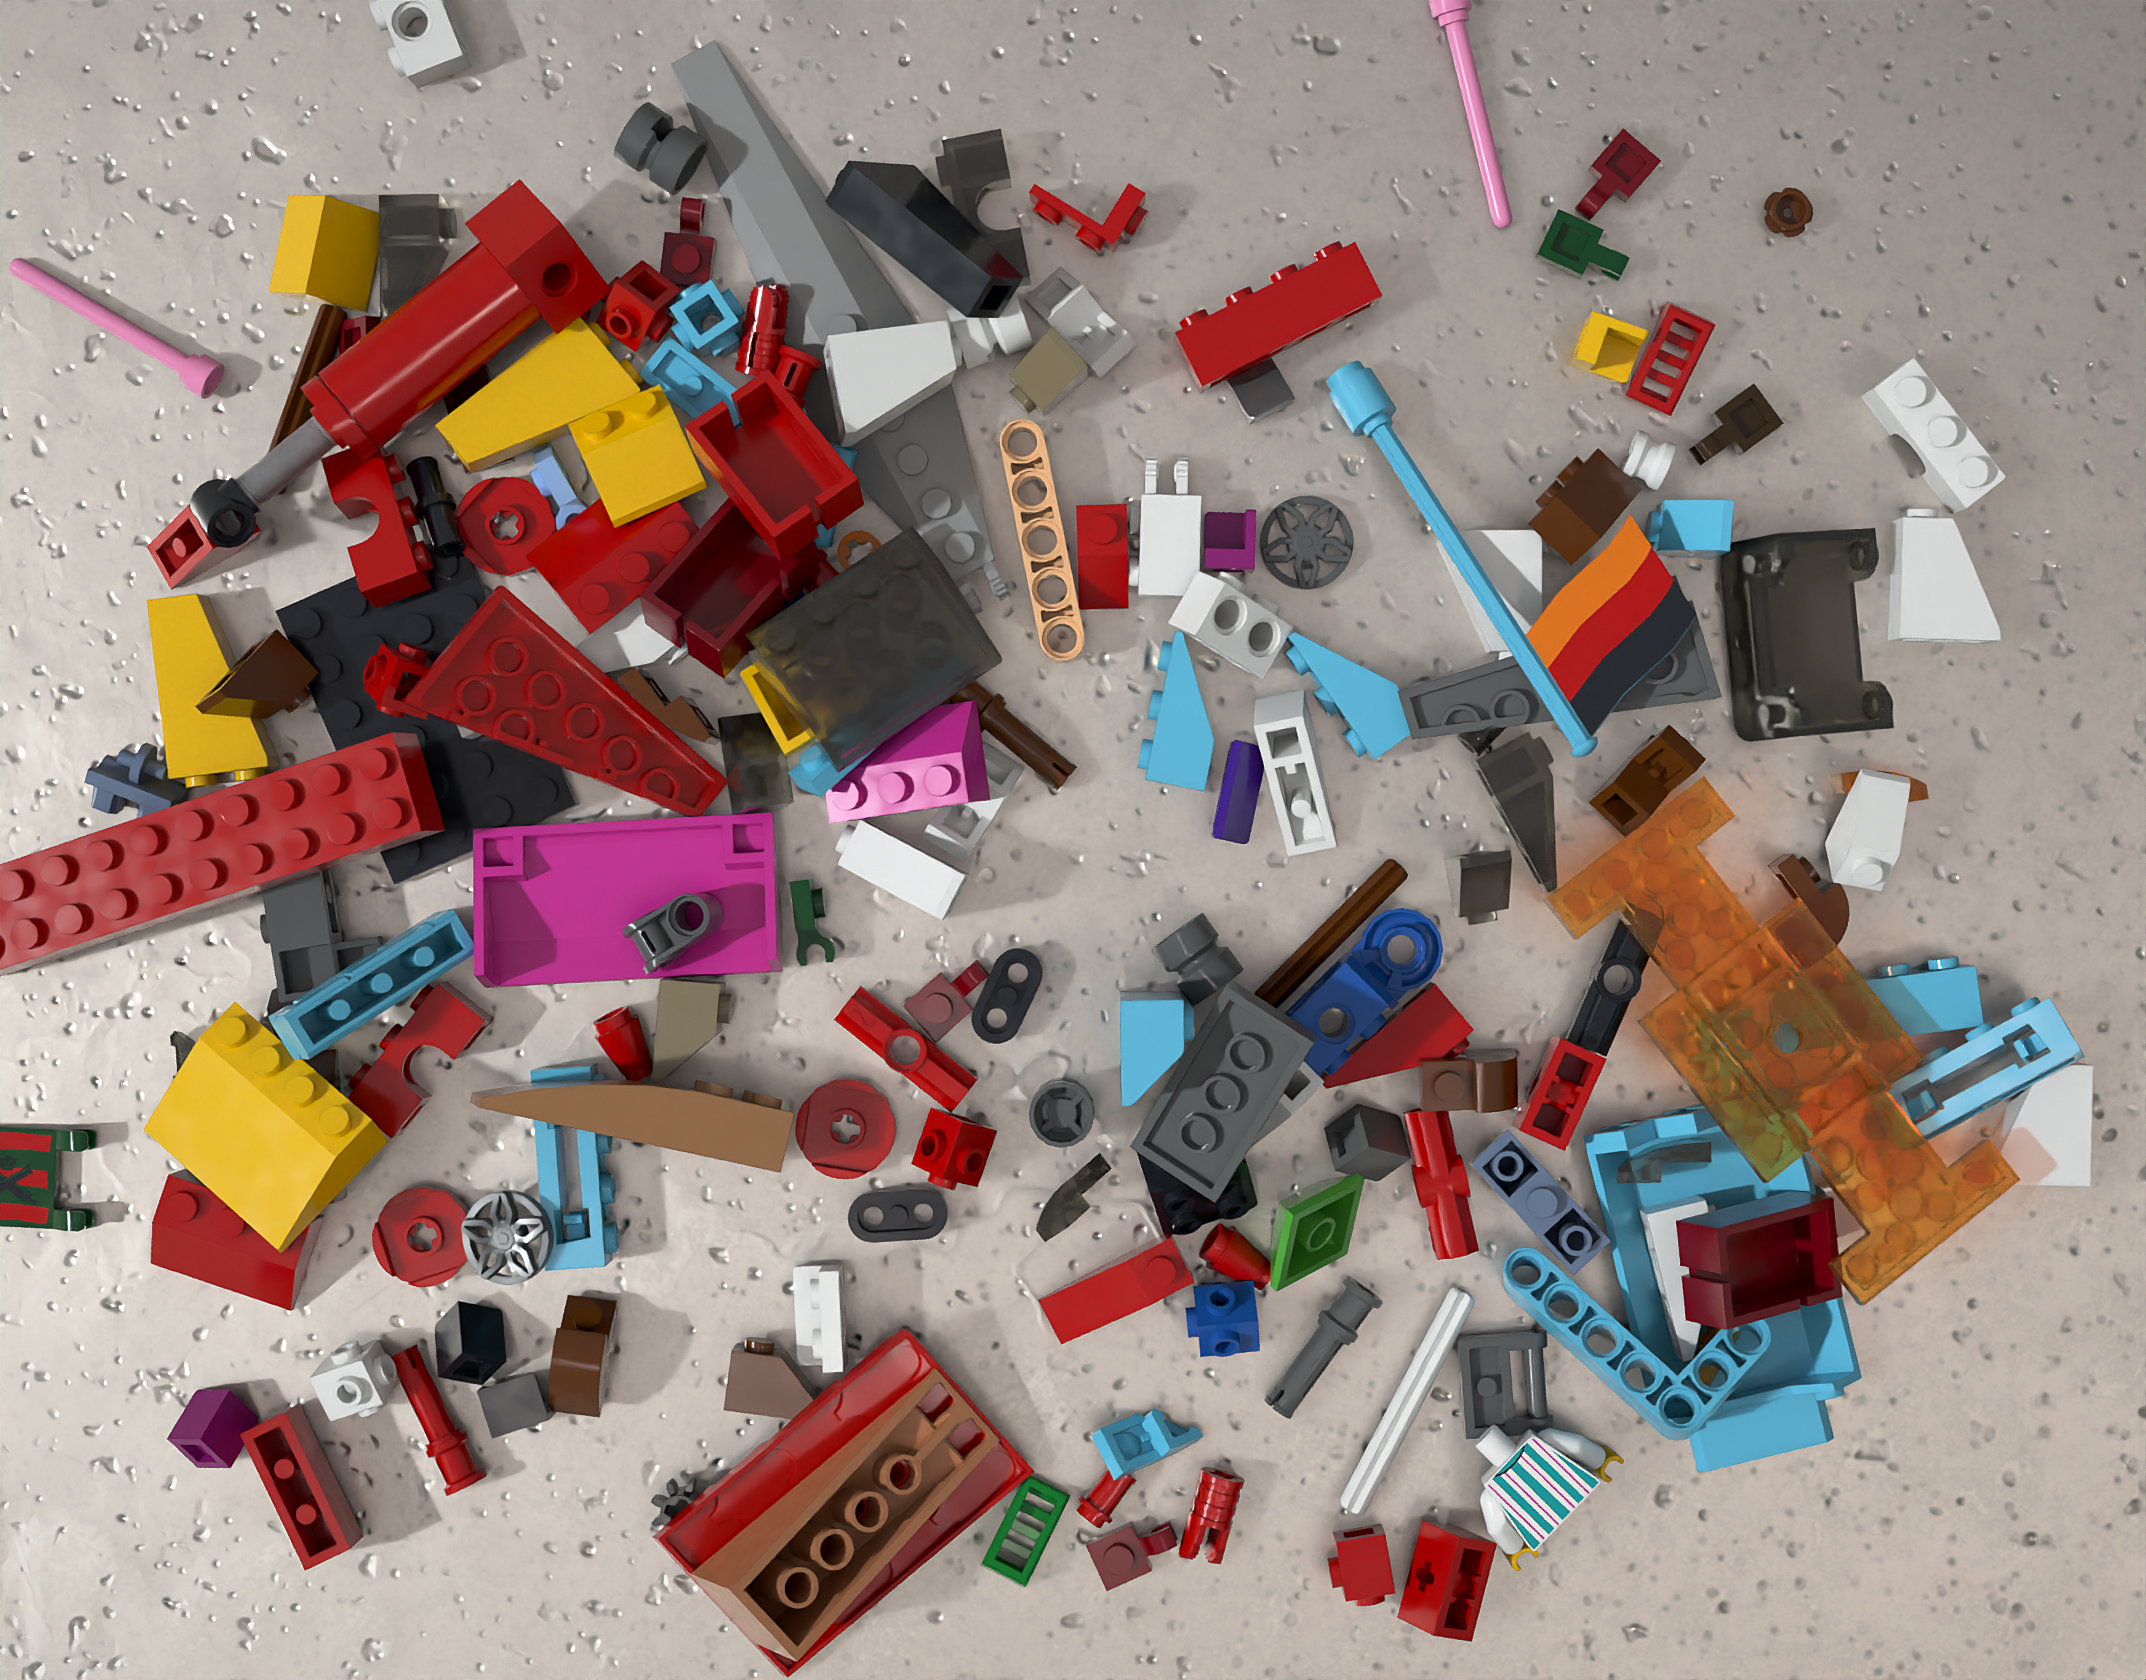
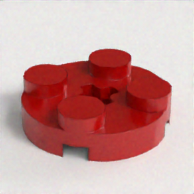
M494 477L483 480L465 494L457 509V524L466 543V548L462 551L463 554L476 567L490 574L516 577L532 571L535 568L525 555L558 531L554 509L548 497L544 498L535 485L522 478ZM515 514L518 518L515 525L518 530L517 534L513 538L506 535L500 540L495 535L499 529L498 524L495 522L496 518L499 515L509 518Z
M836 1079L816 1088L801 1105L795 1125L796 1141L800 1150L803 1151L805 1158L812 1163L811 1165L818 1172L836 1179H855L876 1169L890 1153L896 1136L895 1115L890 1107L888 1098L871 1084L857 1079ZM843 1115L852 1116L853 1124L860 1126V1134L851 1135L847 1143L840 1141V1133L832 1131L833 1122H841Z
M416 1186L404 1190L386 1203L383 1207L384 1209L379 1214L378 1221L374 1225L372 1243L379 1264L392 1277L396 1276L401 1281L408 1282V1285L431 1287L441 1284L455 1276L465 1263L469 1261L463 1247L461 1232L463 1220H465L469 1210L457 1198L455 1193L449 1189ZM417 1223H425L427 1228H434L437 1237L432 1240V1249L425 1250L422 1243H413L411 1235L418 1232Z

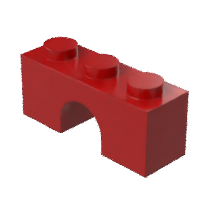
M379 446V450L363 462L349 448L321 458V463L333 503L348 520L364 514H379V523L374 534L361 543L347 547L360 593L375 608L431 589L427 571L433 569V563L424 541H417L413 526L419 525L420 521L412 499L409 496H403L400 482L406 480V474L399 456L396 452L389 454L384 447Z
M448 981L437 983L434 988L427 984L418 993L410 1005V1008L415 1013L404 1027L397 1023L390 1029L379 1044V1047L384 1052L373 1066L366 1062L348 1083V1086L353 1091L347 1099L371 1118L377 1127L391 1139L404 1133L432 1097L429 1092L416 1082L413 1076L412 1061L416 1052L424 1045L439 1048L453 1060L461 1058L493 1020L491 1015Z

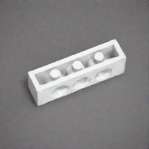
M374 0L369 2L380 30H389L395 46L387 50L399 77L406 75L419 88L472 67L446 0ZM418 17L428 19L427 29L422 35L418 37L407 36V26L413 19Z

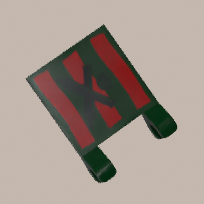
M0 1126V1227L42 1228L75 1232L93 1227L94 1212L91 1208H58L60 1150L82 1152L94 1149L97 1138L95 1130Z

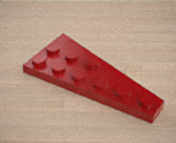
M499 585L494 589L401 702L686 817L702 816L729 782L721 773L503 585Z

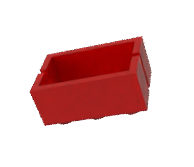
M767 369L731 394L738 420L742 426L735 430L729 409L722 400L688 423L685 429L694 454L782 563L819 537L818 525L822 524L828 531L864 505L856 475L771 371Z

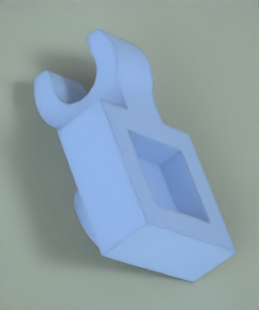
M549 444L533 453L537 468L530 471L542 496L546 498L552 494L559 507L555 514V520L559 530L566 525V518L570 514H580L589 505L579 497L570 476L553 446Z

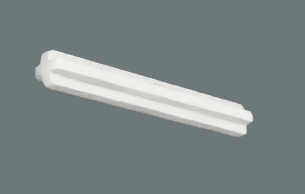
M1454 1287L1449 1290L1340 1498L1341 1505L1348 1511L1363 1515L1372 1501L1475 1305V1299L1467 1292Z

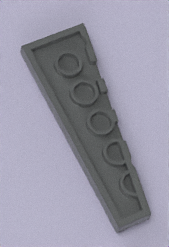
M1688 601L1691 607L1693 608L1694 612L1696 613L1693 601ZM1697 614L1689 630L1673 651L1632 687L1611 713L1722 697ZM1514 656L1397 691L1412 740L1555 721Z

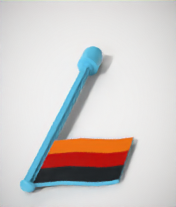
M1353 361L1339 368L1327 380V385L1331 389L1329 397L1354 436L1365 434L1367 438L1375 440L1573 748L1570 754L1574 757L1589 755L1598 744L1597 737H1593L1622 697L1670 654L1689 630L1696 616L1693 608L1631 514H1629L1623 527L1607 548L1556 594L1525 635L1393 431L1391 417L1396 411V406L1372 369L1364 368L1360 361Z

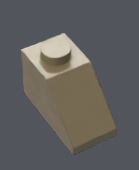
M1052 327L1009 374L1010 381L1015 386L1009 393L1026 413L1030 414L1036 409L1044 418L1088 379L1087 364L1059 332Z
M680 978L660 979L652 1080H663L669 1077L722 1032V1023L730 1024L733 996L732 994L725 993L726 982Z

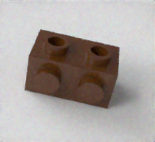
M1599 448L1584 462L1576 456L1556 476V479L1562 485L1555 480L1535 500V503L1541 509L1528 523L1540 535L1542 540L1555 549L1571 566L1603 537L1642 490Z

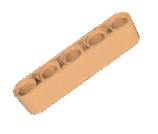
M1016 419L1004 427L1000 436V448L1038 636L1043 652L1050 660L1057 663H1068L1075 660L1082 653L1085 646V636L1043 432L1035 422L1028 419ZM1019 432H1028L1037 440L1035 450L1025 457L1014 455L1009 449L1010 439ZM1030 480L1041 482L1047 489L1045 500L1036 506L1026 505L1019 499L1020 487ZM1039 529H1047L1053 532L1057 538L1055 549L1046 555H1038L1028 546L1030 536ZM1058 578L1065 583L1067 593L1061 602L1048 604L1039 597L1038 589L1045 579ZM1066 626L1075 632L1077 642L1071 651L1058 653L1050 648L1048 637L1054 628Z

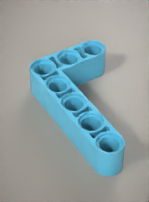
M1519 1248L1510 1253L1505 1260L1503 1285L1510 1298L1656 1431L1669 1440L1680 1441L1692 1436L1761 1363L1771 1343L1772 1334L1770 1327L1764 1319L1728 1330L1721 1329L1677 1376L1541 1252L1534 1248ZM1520 1266H1531L1538 1272L1540 1278L1534 1284L1523 1285L1513 1278V1271ZM1564 1299L1575 1305L1577 1313L1570 1319H1559L1552 1314L1549 1307L1556 1300ZM1737 1331H1750L1758 1338L1760 1346L1752 1351L1742 1350L1736 1346L1732 1335ZM1594 1334H1606L1614 1341L1615 1348L1609 1353L1599 1354L1589 1347L1587 1340ZM1704 1367H1716L1725 1375L1726 1383L1716 1388L1709 1387L1700 1380L1698 1372ZM1633 1368H1643L1651 1374L1653 1384L1644 1389L1635 1388L1629 1384L1625 1374ZM1670 1403H1682L1691 1411L1692 1419L1685 1424H1675L1666 1417L1664 1408Z

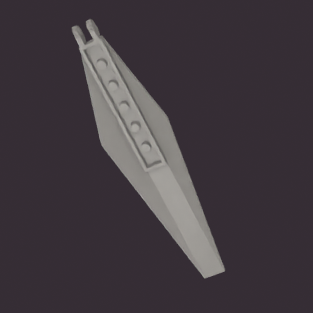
M713 40L671 63L696 131L698 135L708 141L706 156L756 285L770 286V284H781V286H786L785 289L788 290L790 297L787 304L785 346L805 352L822 362L820 370L813 371L803 399L806 401L804 407L806 414L828 442L840 443L823 353L828 335L913 325L916 322L839 214L826 204L825 200L827 198ZM952 383L850 446L858 450L852 472L858 478L859 484L943 576L952 585L956 584L971 614L975 616L983 611L981 608L982 603L975 590L970 588L965 579L966 577L983 569L989 579L988 584L993 594L1000 601L1010 597V594L993 564L996 561Z

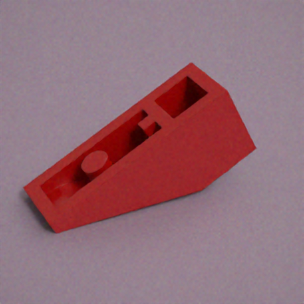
M1430 982L1389 1016L1385 1023L1367 1040L1363 1038L1348 1051L1351 1056L1334 1074L1329 1076L1324 1071L1319 1077L1324 1081L1323 1086L1328 1089L1419 1067V1059L1457 1057L1470 1045L1466 1037L1474 1029L1438 986Z
M1169 1232L1038 1299L1062 1345L1158 1302L1194 1283V1277L1173 1235Z

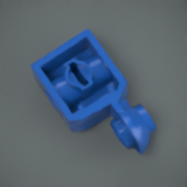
M1405 908L1383 912L1370 922L1363 933L1362 939L1340 957L1284 1013L1319 1036L1304 1060L1318 1076L1323 1071L1329 1076L1334 1074L1351 1056L1346 1048L1359 1035L1367 1040L1385 1023L1387 1018L1382 1012L1387 1007L1393 1010L1399 1004L1398 1000L1408 990L1420 987L1433 977L1441 963L1443 946L1440 933L1429 918L1418 911ZM1398 935L1409 937L1414 948L1410 959L1403 963L1393 962L1388 956L1387 951L1391 939ZM1328 1009H1340L1343 1014L1341 1027L1333 1033L1322 1032L1319 1025L1322 1014Z

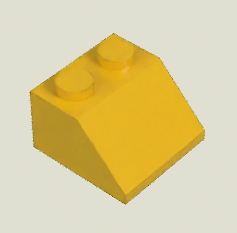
M660 384L568 424L614 528L707 488L684 433Z

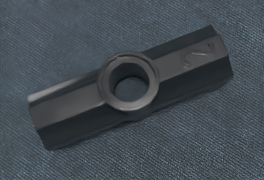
M1624 902L1599 961L1591 969L1589 985L1565 1039L1603 1056H1607L1630 1001L1640 990L1641 976L1664 926L1665 918L1629 902ZM1620 965L1627 973V983L1619 992L1611 993L1604 985V975L1610 967Z

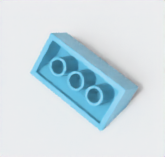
M1120 991L1121 1106H1132L1184 1053V1041H1194V1009H1192L1189 1002H1184L1179 991Z

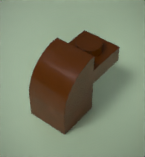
M1668 725L1656 736L1652 734L1609 777L1589 801V804L1623 836H1627L1651 817L1667 795L1695 773L1706 758L1671 725Z
M1782 854L1767 866L1797 906L1765 930L1793 968L1805 971L1830 953L1842 940L1849 922V903L1840 883L1828 882L1820 889L1817 887L1816 883L1821 880L1820 876L1805 857L1801 856L1797 859L1794 854Z
M1511 1048L1464 1050L1462 1057L1419 1059L1420 1109L1423 1112L1474 1110L1479 1114L1506 1111L1517 1107V1053Z
M574 1295L567 1296L561 1326L556 1329L549 1376L551 1411L600 1418L610 1375L608 1353L618 1312L617 1301Z

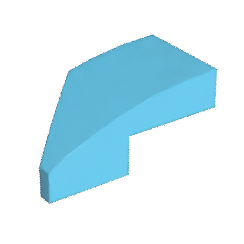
M1153 1408L1146 1416L1138 1413L1102 1427L1091 1437L1115 1481L1191 1446L1203 1437L1202 1433L1195 1427L1190 1426L1186 1430L1165 1420V1413Z

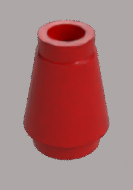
M623 1006L605 1014L592 1023L597 1033L593 1038L621 1074L625 1076L626 1080L638 1081L652 1073V1060L638 1014L632 1015L629 1007Z
M1220 1223L1211 1230L1199 1251V1257L1206 1261V1268L1240 1282L1253 1281L1254 1287L1262 1290L1270 1281L1271 1262L1235 1226L1227 1228Z

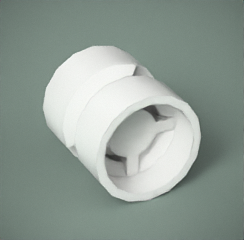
M1016 293L1013 294L999 318H967L953 306L946 309L954 334L959 338L962 356L968 370L993 362L997 351L1001 350L1009 356L1034 347Z

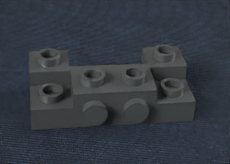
M331 868L256 892L258 895L262 894L265 914L260 916V930L264 943L271 946L280 1003L296 1000L369 953L377 952V948L383 945L382 936L342 941Z

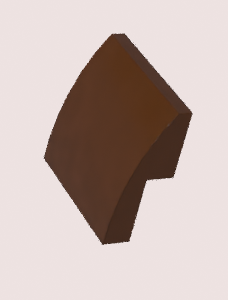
M634 666L618 678L644 708L674 730L707 744L716 745L723 740L694 699L681 695L671 702L649 671Z

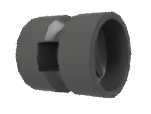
M646 102L638 108L624 127L614 148V156L637 172L645 169L649 170L650 181L674 196L688 184L706 154L708 141L685 125L674 128L673 118L652 103Z
M1203 912L1177 929L1151 950L1167 972L1177 971L1180 975L1176 985L1192 1007L1208 998L1244 970L1228 947H1218L1216 945L1219 934Z
M1065 1077L1051 1079L1041 1085L1032 1098L1029 1110L1031 1128L1036 1136L1047 1145L1059 1148L1074 1146L1082 1141L1092 1128L1095 1113L1093 1098L1087 1088L1076 1080Z

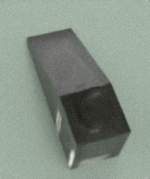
M439 194L379 195L381 322L435 279L447 259L449 239L456 238L457 219L454 208H449V203Z
M1525 732L1471 761V764L1540 890L1549 893L1557 888L1553 774L1548 765L1554 763V760L1547 745L1540 736L1533 739L1529 732Z
M1490 849L1444 858L1454 917L1467 916L1468 925L1481 924L1498 920L1497 911L1509 909L1512 869L1510 849Z

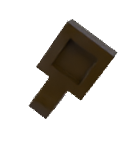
M1752 384L1710 415L1719 428L1691 447L1689 451L1699 465L1711 459L1730 444L1740 456L1784 423L1757 386Z

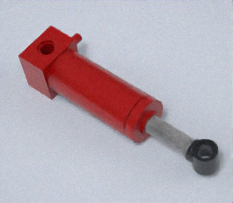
M520 179L465 223L479 241L478 244L318 373L319 376L315 375L301 387L303 393L314 405L309 410L313 417L308 422H305L303 426H300L298 430L283 440L281 445L278 444L276 449L273 448L271 453L268 452L266 457L263 456L261 461L258 460L256 465L253 464L251 469L248 468L246 473L243 472L241 477L238 476V479L231 477L228 480H210L195 490L190 500V510L212 543L223 548L237 547L245 543L254 533L256 516L262 512L260 509L262 505L270 501L272 496L275 497L277 492L279 493L282 491V488L287 487V484H290L292 480H295L297 476L305 472L307 468L317 462L319 458H322L324 454H327L329 450H332L334 446L339 445L344 449L348 445L363 462L379 450V446L383 447L541 317L556 334H559L578 317H581L583 321L589 318L591 314L590 308L608 294L611 288L562 223Z

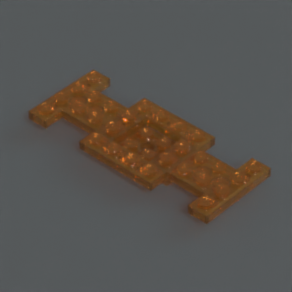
M1703 776L1543 901L1573 940L1579 939L1613 911L1616 912L1676 989L1675 992L1637 1022L1763 1183H1769L1805 1154L1866 1232L1827 1264L1856 1303L1864 1306L2021 1179L1989 1139H1982L1949 1167L1938 1156L1888 1092L1892 1089L1891 1085L1925 1058L1799 896L1793 898L1758 926L1697 848L1699 844L1735 817L1726 803ZM1781 1024L1792 1026L1798 1033V1045L1791 1053L1780 1051L1774 1043V1032Z

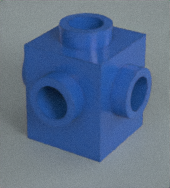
M1253 1281L1216 1282L1210 1285L1193 1287L1195 1307L1185 1308L1188 1338L1198 1337L1200 1357H1227L1236 1353L1260 1351L1259 1325Z

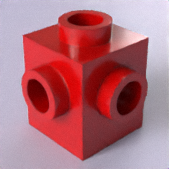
M641 260L622 277L617 276L608 284L611 291L600 299L605 305L596 321L598 325L635 353L651 339L657 343L666 335L674 322V318L669 315L671 312L669 307L675 304L676 298L681 292L678 286Z
M403 641L400 642L398 648L381 643L377 655L371 656L368 660L363 675L364 690L377 702L376 709L398 718H404L406 714L427 720L428 713L401 703L433 664L428 659L429 652L427 650Z
M930 1108L911 1164L929 1172L927 1181L950 1190H955L958 1183L978 1187L997 1130L963 1115Z

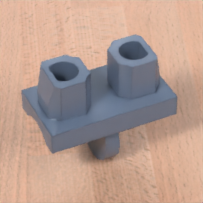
M144 743L136 754L122 749L117 758L106 755L97 768L90 767L87 770L84 783L94 786L92 808L107 814H118L124 809L126 799L140 804L136 818L185 802L190 788H186V784L167 778V766L156 762L157 747L149 743Z

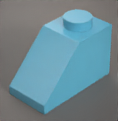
M1664 500L1657 504L1656 512H1649L1646 539L1648 542H1653V549L1657 555L1708 560L1719 557L1730 551L1735 500Z

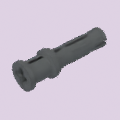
M1346 1276L1343 1284L1345 1288L1329 1310H1322L1319 1313L1317 1323L1320 1326L1269 1396L1267 1395L1264 1399L1269 1406L1274 1405L1273 1409L1285 1418H1292L1295 1410L1344 1344L1350 1345L1351 1342L1354 1343L1357 1340L1358 1335L1356 1331L1373 1308L1379 1309L1383 1304V1301L1376 1294L1350 1276Z

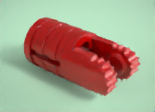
M770 284V286L757 285V287H753V291H750L751 295L749 296L750 301L747 305L746 317L742 322L743 330L742 334H740V348H738L737 353L738 361L735 365L736 371L758 376L769 369L773 375L775 374L781 360L778 351L781 345H785L784 338L787 333L785 325L788 313V298L790 296L788 295V290L785 289L786 286H781V284Z
M1202 1467L1199 1475L1201 1478L1197 1483V1492L1192 1501L1193 1506L1189 1511L1178 1555L1185 1559L1193 1560V1558H1196L1200 1545L1203 1542L1206 1527H1209L1208 1541L1205 1548L1206 1559L1210 1563L1221 1564L1233 1524L1232 1519L1236 1513V1504L1239 1502L1240 1490L1243 1488L1245 1480L1225 1470Z

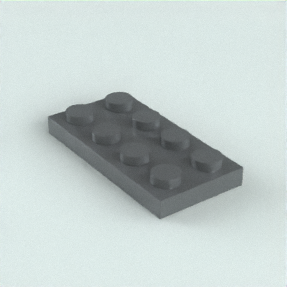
M1231 980L1223 989L1130 1147L1216 1203L1319 1036Z

